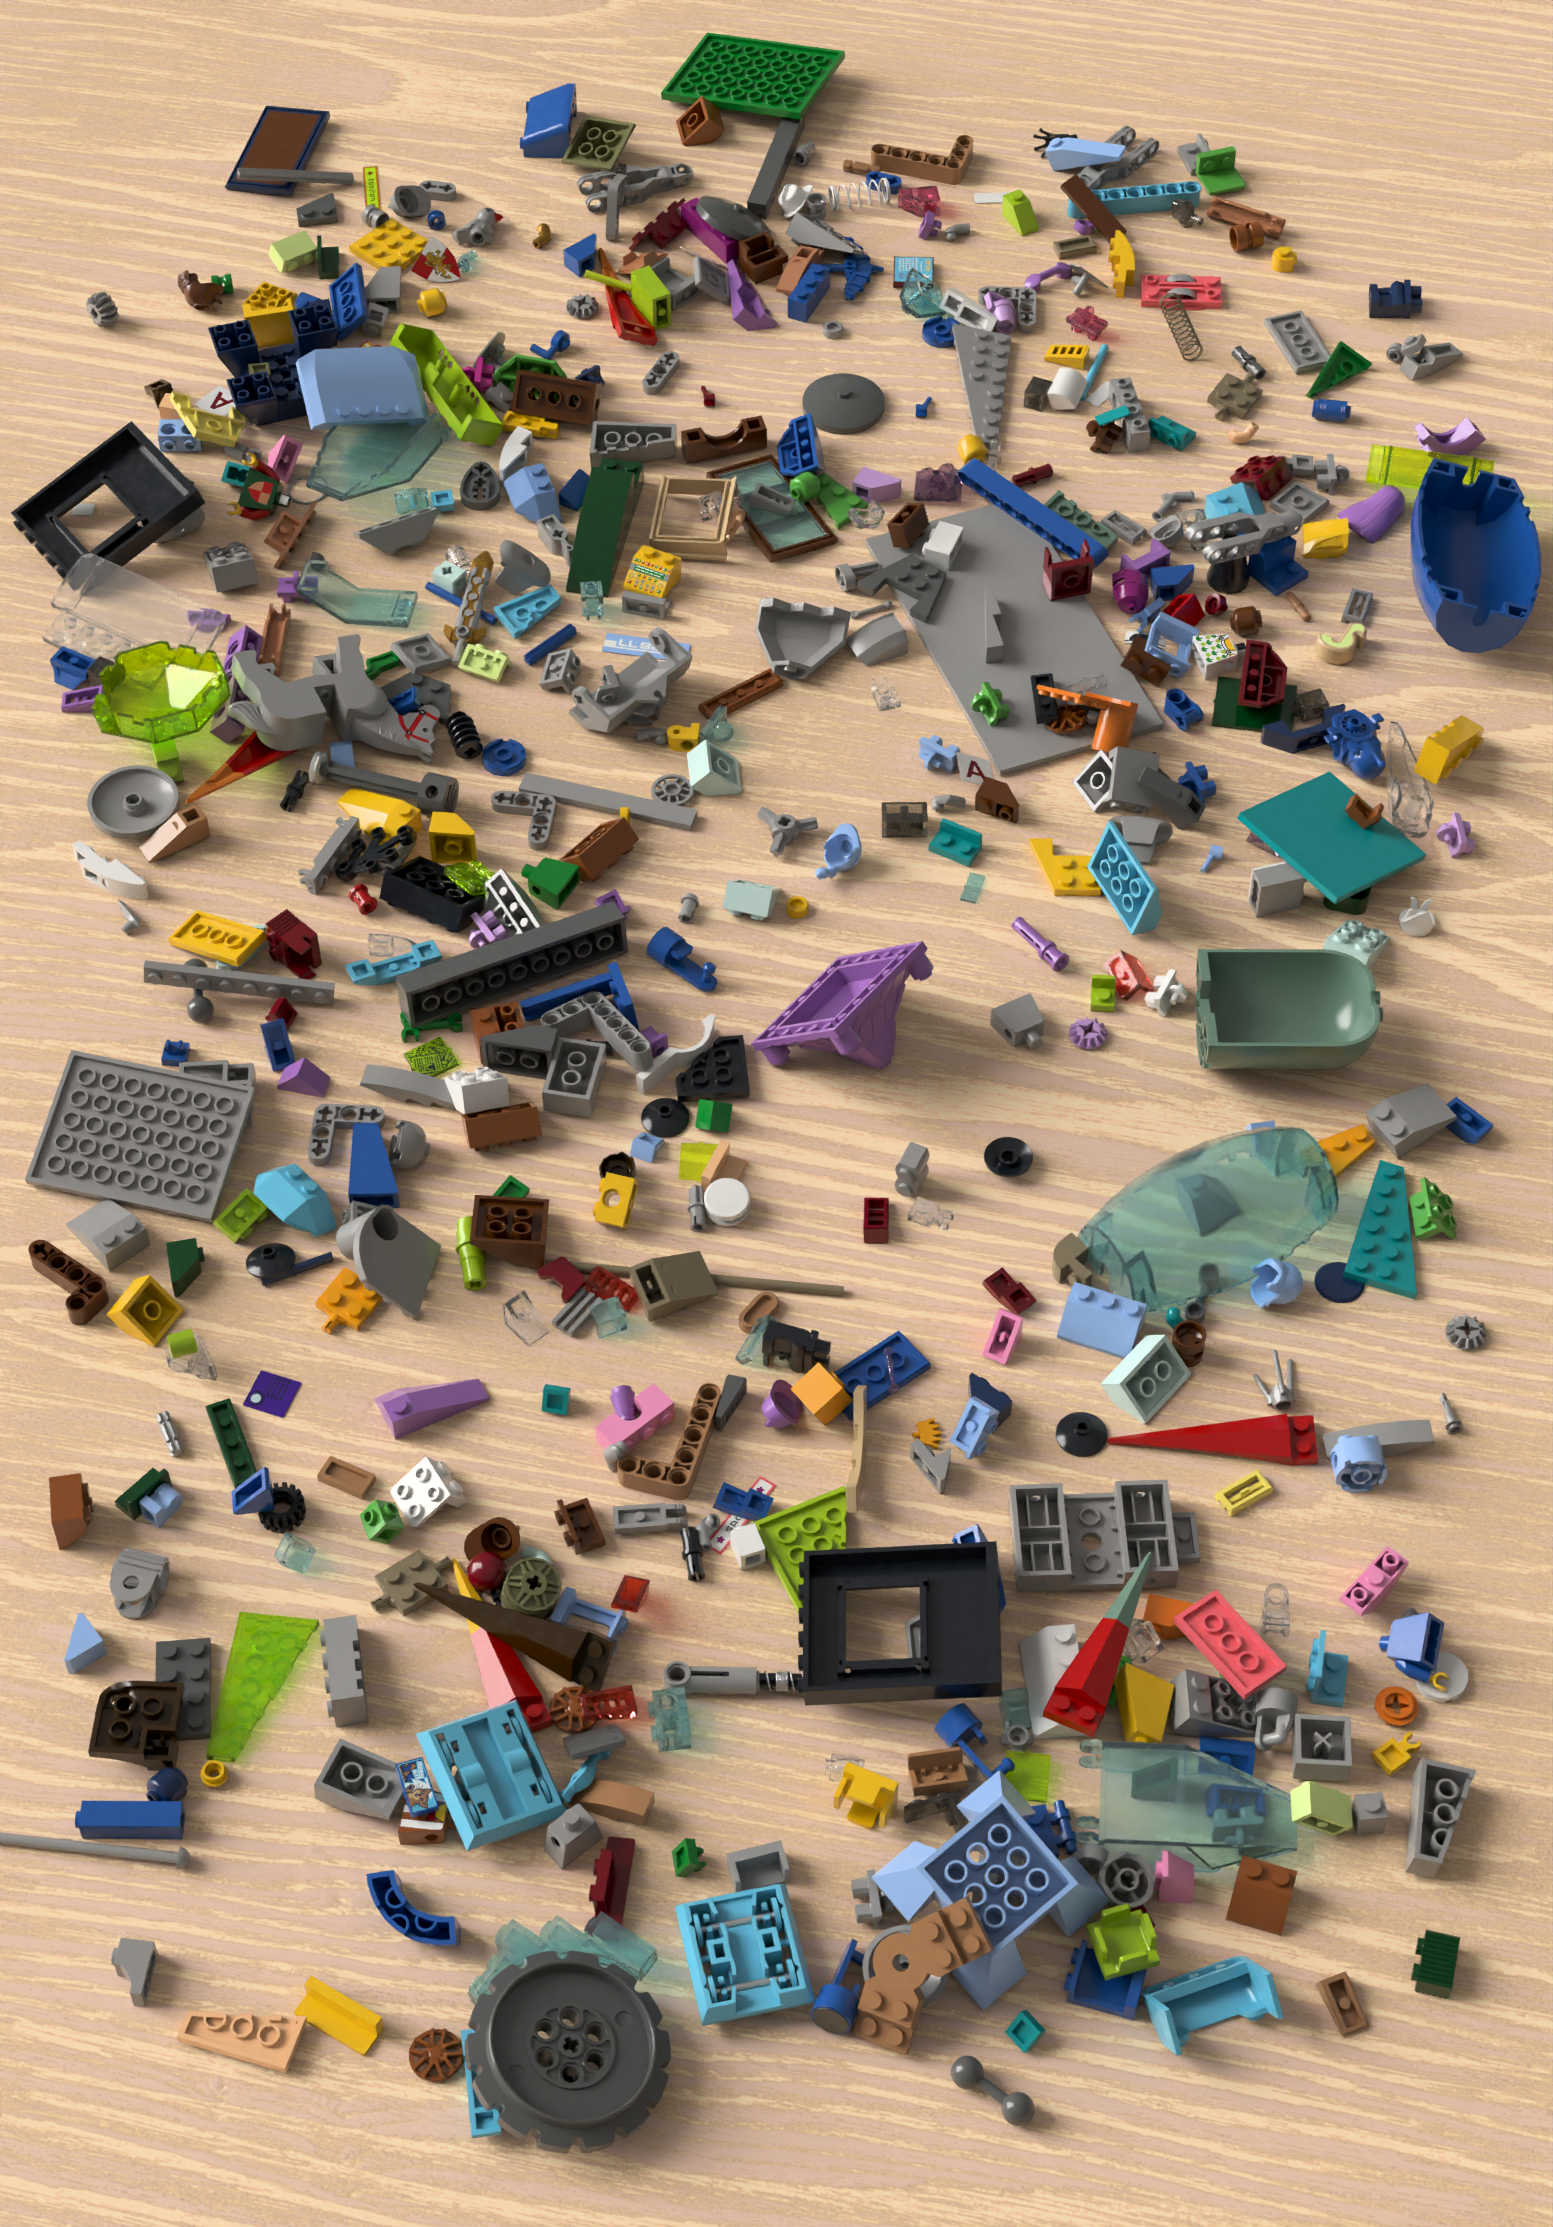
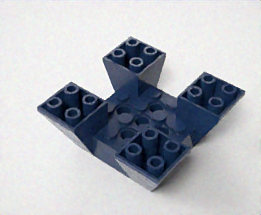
M328 303L288 311L294 343L258 351V345L248 319L208 328L218 358L235 377L226 381L236 410L256 426L308 416L296 362L315 349L332 348L338 328ZM268 362L272 381H270L267 371L249 375L248 365Z

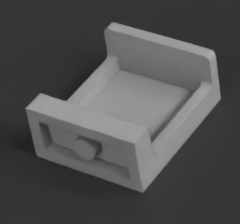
M665 257L651 266V269L671 293V311H676L701 294V289L695 286L694 275L687 278L670 267V258Z
M1120 746L1110 750L1108 759L1113 760L1109 795L1104 798V803L1111 805L1110 807L1113 809H1132L1131 812L1137 814H1144L1145 811L1152 809L1154 801L1136 782L1146 766L1158 772L1160 755Z

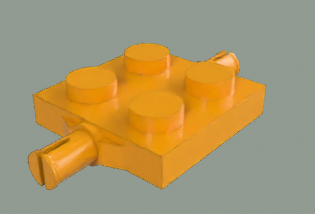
M344 1267L315 1302L316 1308L326 1313L329 1317L322 1326L323 1331H327L330 1334L337 1324L347 1325L358 1331L382 1302L383 1297L374 1290H367L360 1281L358 1274Z

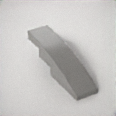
M366 1065L360 1086L403 1103L408 1098L428 1107L434 1102L451 1110H456L445 1080L393 1067Z
M1429 1420L1377 1423L1323 1434L1329 1461H1331L1332 1449L1338 1444V1438L1343 1435H1351L1352 1437L1377 1436L1382 1446L1384 1457L1435 1444Z

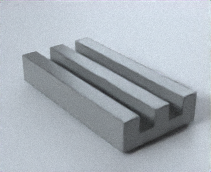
M1116 510L1101 520L1103 525L1132 546L1135 544V541L1141 540V536L1144 538L1147 534L1145 528Z
M1352 588L1341 622L1345 623L1347 620L1350 623L1363 624L1373 599V593ZM1355 595H1359L1353 614L1349 615ZM1367 597L1361 616L1357 617L1363 598Z
M582 1287L552 1319V1326L573 1337L603 1305V1299L600 1297L596 1298L594 1293H588L587 1289ZM591 1302V1306L578 1318V1320L570 1328H567L570 1325V1323L574 1319H576L581 1314L583 1309Z

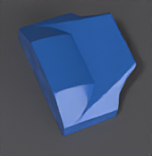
M64 646L50 659L51 666L54 669V682L71 690H74L82 681L88 679L100 667L99 661Z
M1455 1097L1446 1104L1457 1116V1119L1447 1125L1446 1128L1465 1143L1476 1144L1492 1130L1493 1124L1459 1098Z

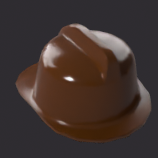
M495 1517L488 1520L467 1535L464 1542L466 1558L471 1561L478 1553L489 1551L500 1555L503 1560L508 1559L518 1551L520 1545V1526H516L512 1521L504 1517Z

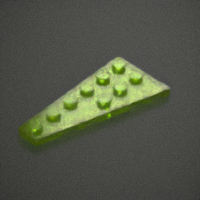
M239 1612L206 1753L207 1760L235 1763L251 1737V1732L258 1720L261 1721L266 1707L271 1700H274L292 1671L297 1657L308 1645L307 1641L310 1636L318 1629L320 1625L319 1620Z

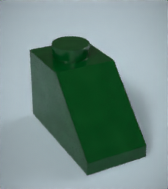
M196 1238L166 1243L175 1297H180L202 1273L200 1262H205L203 1247L197 1246Z

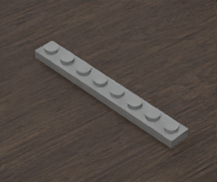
M147 960L144 963V983L245 994L248 996H262L273 999L285 997L287 1000L333 1005L335 983Z

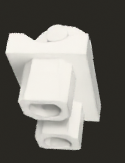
M1169 969L1166 976L1157 975L1153 984L1157 992H1147L1145 996L1147 1007L1157 1008L1159 1016H1166L1172 1004L1175 1005L1176 1002L1183 1003L1187 998L1185 986L1176 980V970Z

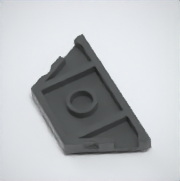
M409 672L380 688L385 693L387 700H390L417 686L421 690L420 707L424 705L436 707L440 712L439 723L445 725L446 719L449 717L450 684L422 674ZM420 707L410 711V713H418Z

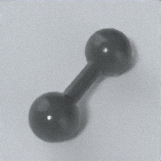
M197 958L190 959L184 964L208 968L204 961ZM193 988L194 998L187 1005V1013L193 1021L203 1023L212 1017L214 1006L208 998L203 996V990Z
M962 2056L953 2063L951 2077L954 2083L966 2090L978 2087L1002 2104V2114L1008 2123L1022 2126L1032 2119L1035 2111L1032 2099L1023 2092H1013L1008 2095L984 2077L983 2066L977 2058Z

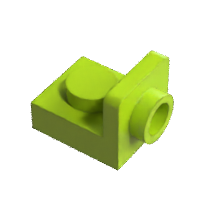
M1092 975L1090 1011L1114 1012L1116 976Z

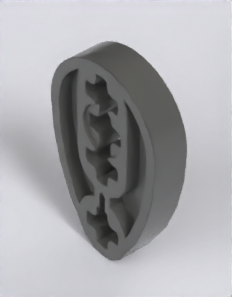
M480 461L474 463L467 470L461 481V502L471 510L483 511L491 509L500 500L498 476L487 462ZM479 486H482L481 501H478Z

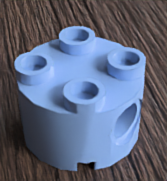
M1343 1435L1338 1438V1444L1334 1446L1330 1455L1336 1484H1340L1342 1490L1351 1493L1367 1492L1372 1490V1485L1377 1483L1380 1486L1387 1478V1467L1378 1437L1374 1435L1355 1437Z

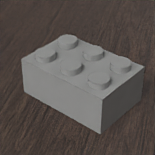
M563 1037L558 1038L542 1091L543 1110L591 1118L607 1063L606 1044Z

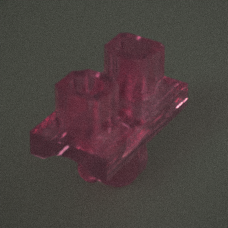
M1087 306L1085 309L1077 307L1072 315L1066 317V322L1071 324L1072 331L1076 333L1085 331L1088 333V339L1096 341L1101 336L1102 331L1108 326V321L1094 315V308L1092 306Z

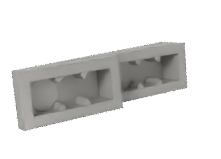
M985 584L986 663L1003 661L1004 644L998 630L1001 627V611L991 584Z

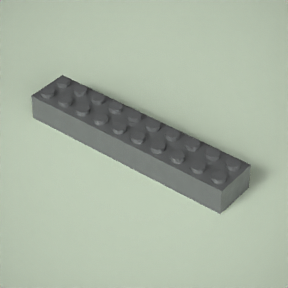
M614 901L396 976L401 1012H403L410 1027L415 1028L628 953L625 917Z

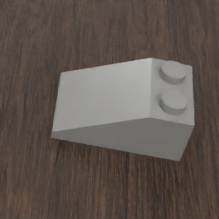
M1428 1083L1386 1098L1366 1112L1369 1127L1397 1159L1457 1119L1453 1111Z
M102 1200L66 1224L67 1228L109 1272L150 1246L146 1227L130 1211L111 1200Z
M340 1738L314 1783L315 1799L340 1810L389 1820L403 1795L395 1770L397 1763Z

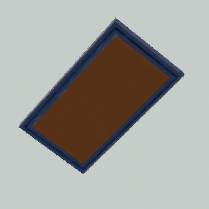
M265 106L225 188L232 191L292 196L298 182L239 180L237 175L238 168L305 170L330 119V112Z

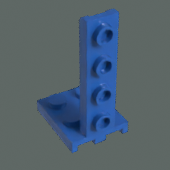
M617 962L608 964L609 972L520 1001L524 1019L530 1022L541 1018L546 1012L588 992H600L604 997L613 994L615 995L612 998L616 1009L640 1032L634 1006Z

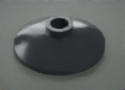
M660 1098L645 1106L641 1114V1122L644 1129L651 1135L660 1138L674 1137L687 1128L689 1124V1111L678 1100Z
M1002 1137L995 1139L986 1147L984 1162L987 1168L994 1174L1012 1178L1020 1176L1030 1169L1033 1162V1153L1024 1141L1014 1137Z
M281 1243L262 1245L248 1255L246 1259L247 1271L252 1276L261 1279L279 1277L293 1267L296 1260L295 1253L291 1247Z
M1075 1412L1066 1415L1060 1420L1056 1428V1440L1059 1446L1068 1454L1077 1457H1088L1097 1454L1104 1448L1107 1442V1429L1105 1424L1095 1415L1086 1412Z

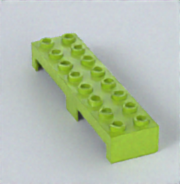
M404 323L399 324L390 341L391 346L415 355L423 391L427 393L430 401L435 404L439 413L446 419L448 426L457 434V438L463 442L470 441L482 446L484 444L493 446L503 429V424L434 331ZM441 350L444 351V354H443L442 357L440 356ZM452 361V368L449 369V363ZM468 386H470V391H469V393H467V387H468ZM477 398H479V404H478V405H476V399H477Z

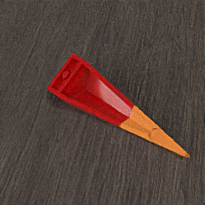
M600 247L598 255L602 275L618 280L603 249ZM604 284L612 326L617 331L618 338L625 341L638 342L642 345L655 346L658 339L654 327L638 310L626 291Z
M254 731L237 751L187 798L186 804L194 802L297 752L298 749L292 751L272 749L266 746L259 739L256 731Z

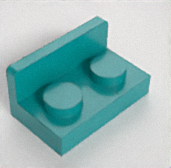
M1162 415L1158 419L1153 417L1149 419L1150 436L1177 450L1183 451L1196 438L1195 431Z
M942 818L940 830L929 843V851L970 867L982 850L983 835L956 822Z

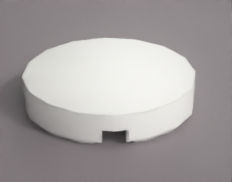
M1439 1651L1436 1671H1431V1674L1435 1675L1442 1672L1449 1677L1450 1681L1440 1679L1437 1682L1438 1685L1446 1687L1447 1691H1438L1434 1684L1429 1681L1426 1684L1415 1680L1419 1693L1424 1697L1437 1703H1445V1701L1457 1700L1465 1692L1469 1678L1468 1670L1463 1661L1454 1654Z

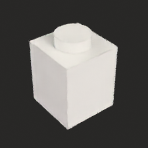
M755 1523L748 1526L741 1525L730 1531V1546L740 1570L766 1563V1550Z

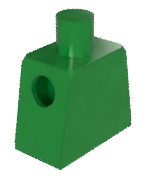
M547 857L543 858L537 867L526 864L521 872V876L528 879L529 893L556 910H559L580 882L579 866Z

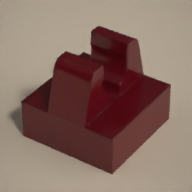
M282 997L276 1000L265 1019L267 1022L283 1018L288 1031L298 1013L288 1000Z

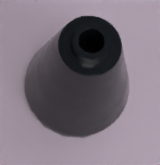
M1228 534L1224 536L1222 540L1236 537L1239 535ZM1246 557L1211 564L1207 572L1209 586L1217 592H1220V590L1227 591V594L1240 593L1246 589L1250 580Z

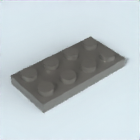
M198 1638L156 1642L155 1681L184 1683L185 1687L179 1741L211 1739V1639Z

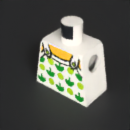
M1226 633L1193 636L1191 653L1204 680H1209L1234 671L1237 667L1238 657L1244 656L1246 646L1244 643L1233 645L1229 635Z

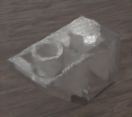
M194 1334L198 1352L173 1360L168 1347L165 1354L169 1368L179 1373L193 1374L200 1379L216 1381L218 1376L215 1363L202 1336Z
M1133 1618L1123 1653L1125 1656L1132 1658L1133 1661L1145 1664L1164 1650V1647L1150 1621Z

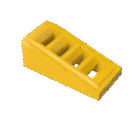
M1050 345L1044 360L1084 369L1089 358L1090 346Z

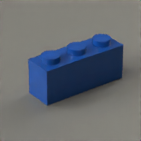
M814 263L811 264L788 297V318L804 323L808 321L830 288L831 268Z

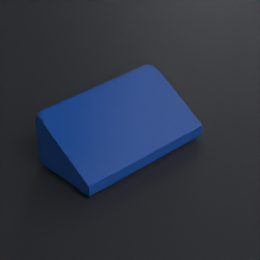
M581 469L576 471L559 492V505L575 511L581 508L589 480L587 473Z

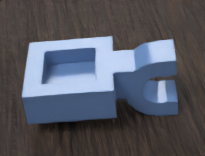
M1159 597L1142 612L1134 614L1128 621L1130 623L1138 621L1140 627L1137 629V632H1142L1148 625V619L1153 621L1157 618L1165 602Z

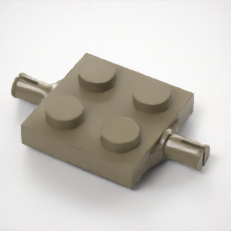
M1226 373L1207 399L1208 403L1219 409L1215 414L1216 419L1222 420L1226 414L1244 419L1260 399L1263 392L1262 389L1251 384L1255 379L1253 374L1248 373L1241 380Z
M419 1549L377 1574L375 1581L382 1589L384 1595L370 1602L372 1608L377 1612L382 1607L390 1604L397 1608L405 1617L434 1599L416 1588L413 1584L420 1582L448 1591V1584L440 1573L453 1566L451 1559L446 1556L434 1564Z

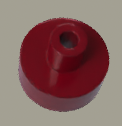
M1213 593L1206 599L1205 611L1210 615L1220 616L1228 608L1226 598L1220 594Z

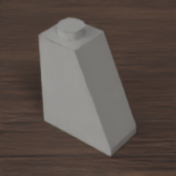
M401 266L379 268L365 287L367 306L372 302L389 308L388 314L401 313Z

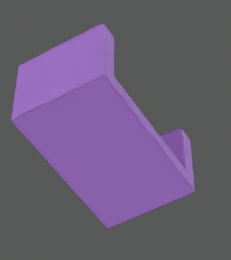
M1157 539L1151 540L1150 552L1134 561L1126 554L1122 555L1120 571L1124 569L1136 570L1144 574L1146 579L1151 578V568L1169 567L1171 552Z

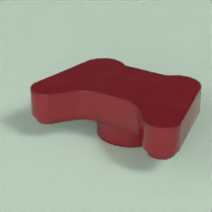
M559 1257L542 1266L537 1271L539 1279L554 1280L563 1289L561 1298L565 1304L586 1283L584 1275L565 1257Z

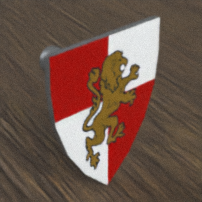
M431 236L411 271L434 282H451L461 279L459 266L454 255L443 243Z

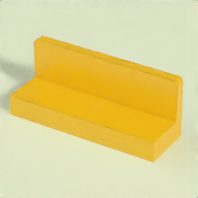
M310 1976L304 1984L306 1996L295 2009V2016H306L308 2024L358 2054L365 2056L384 2030L382 2017L315 1977Z

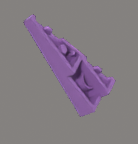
M732 258L727 263L733 320L747 331L775 328L778 323L769 317L771 313L768 309L764 310L763 300L753 285L744 279L745 273L743 271L739 272L738 263Z

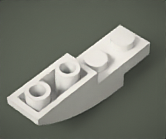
M80 840L72 844L75 860L80 863L83 877L108 892L123 897L140 900L149 898L146 880L142 876H137L133 873L127 864L123 865L117 859L109 863L105 857L101 858L96 854L90 845L86 846Z

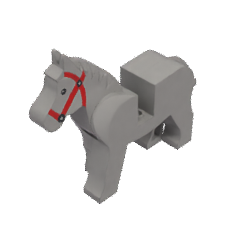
M359 634L338 637L335 653L314 656L312 668L314 676L298 679L290 683H286L274 675L275 665L273 663L259 665L256 661L257 653L255 649L233 653L231 670L242 692L253 703L249 701L232 703L228 707V715L240 721L248 728L255 730L259 739L266 746L278 751H292L321 744L325 718L329 716L342 741L361 740L379 749L398 754L416 755L427 763H431V756L433 755L436 738L433 736L437 731L440 718L439 710L432 705H424L420 707L418 713H409L404 716L399 715L394 710L383 690L370 680L365 673L363 656L359 650L361 641Z

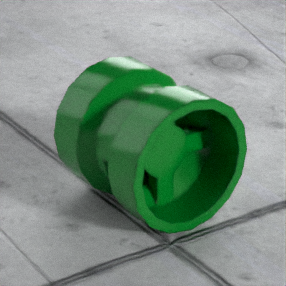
M231 273L225 274L222 277L218 275L211 276L212 283L224 288L223 293L234 294Z

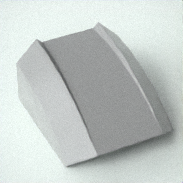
M893 612L868 622L846 639L857 658L866 666L908 654V638L905 629L902 628Z

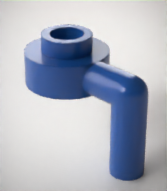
M558 330L552 337L551 347L547 351L536 344L531 345L530 351L544 359L551 360L557 351L562 352L569 347L570 335L563 330Z

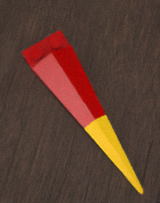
M453 1557L452 1563L460 1595L482 1601L461 1566ZM467 1619L489 1709L517 1699L532 1733L553 1726L552 1718L540 1691L512 1647Z

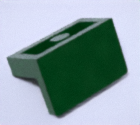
M318 235L317 265L319 279L339 278V247H323L322 237Z
M155 1468L150 1469L115 1500L116 1507L135 1521L142 1514L139 1504L141 1499L146 1495L150 1497L164 1483L172 1487L169 1472L166 1469H162L160 1472Z

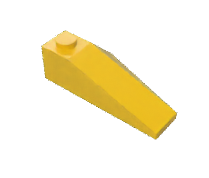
M351 787L337 801L338 805L349 817L355 816L359 818L360 828L371 839H373L371 836L373 829L377 827L384 829L386 837L379 846L396 836L398 828L403 825L412 827L416 834L422 829L420 809L403 800ZM400 843L396 844L393 847L397 849Z

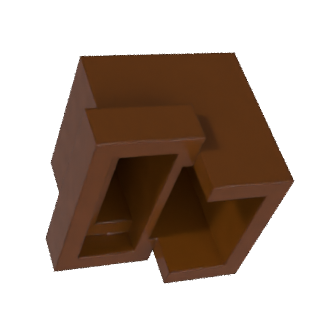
M767 231L739 241V267L755 285L783 273V264L788 262V255L779 245L774 246V239Z

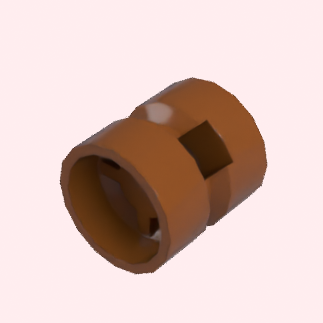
M1255 221L1246 225L1231 226L1229 239L1232 249L1234 251L1246 250L1248 247H1262L1264 245V230L1261 223Z

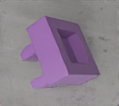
M927 211L920 224L919 238L926 240L928 235L937 237V229L941 230L942 222L934 220L935 213Z

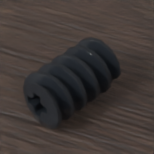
M462 711L451 714L446 719L445 725L456 755L462 759H473L479 756L483 751V744L474 725V720Z

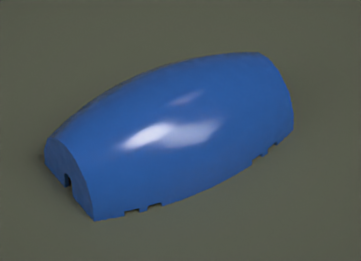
M1434 458L1418 490L1411 517V568L1418 600L1426 617L1448 646L1461 652L1482 653L1502 648L1521 631L1533 609V604L1538 594L1537 589L1540 585L1541 552L1535 523L1529 519L1531 511L1529 507L1524 506L1522 501L1525 497L1515 479L1480 470L1475 482L1466 485L1462 481L1468 471L1467 466Z

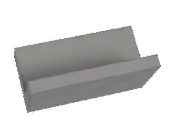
M624 591L622 595L623 612L664 620L671 605L670 599Z

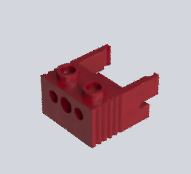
M1086 539L1083 540L1084 543L1081 545L1080 558L1052 563L1050 550L1048 547H1045L1042 585L1050 601L1091 593L1094 561L1089 556L1090 547Z
M286 909L265 924L266 938L269 943V955L274 961L279 960L299 979L311 980L316 976V973L308 966L316 969L322 965L318 935Z

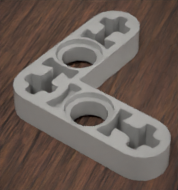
M617 174L609 183L606 240L617 241L620 199L627 192L628 175Z
M985 286L979 289L978 302L986 306L984 296L988 291L1001 296H1011L1008 299L1013 302L1014 307H1018V330L1026 334L1035 330L1036 291L1034 289ZM1024 309H1029V310H1031V311H1030V312H1025V311H1022V310H1024Z
M497 791L492 794L491 803L494 811L505 814L532 816L528 832V843L531 849L541 851L548 847L556 815V800L554 797L545 794ZM522 801L530 803L528 806L523 807L518 805ZM545 805H547V809H546L547 812H544V811H543V808L545 807ZM540 820H546L548 822L546 825L537 824V822ZM538 833H539V834H541V837H542V838H540V839L537 841Z
M319 1105L314 1112L308 1146L310 1163L318 1167L329 1163L336 1129H353L354 1123L366 1122L378 1123L379 1129H381L385 1125L383 1109L378 1106ZM325 1114H328L327 1123H323ZM347 1114H355L356 1118L353 1120H345L344 1116ZM325 1131L329 1133L326 1138L316 1137L319 1132ZM319 1147H322L323 1153L320 1156H316L318 1155Z

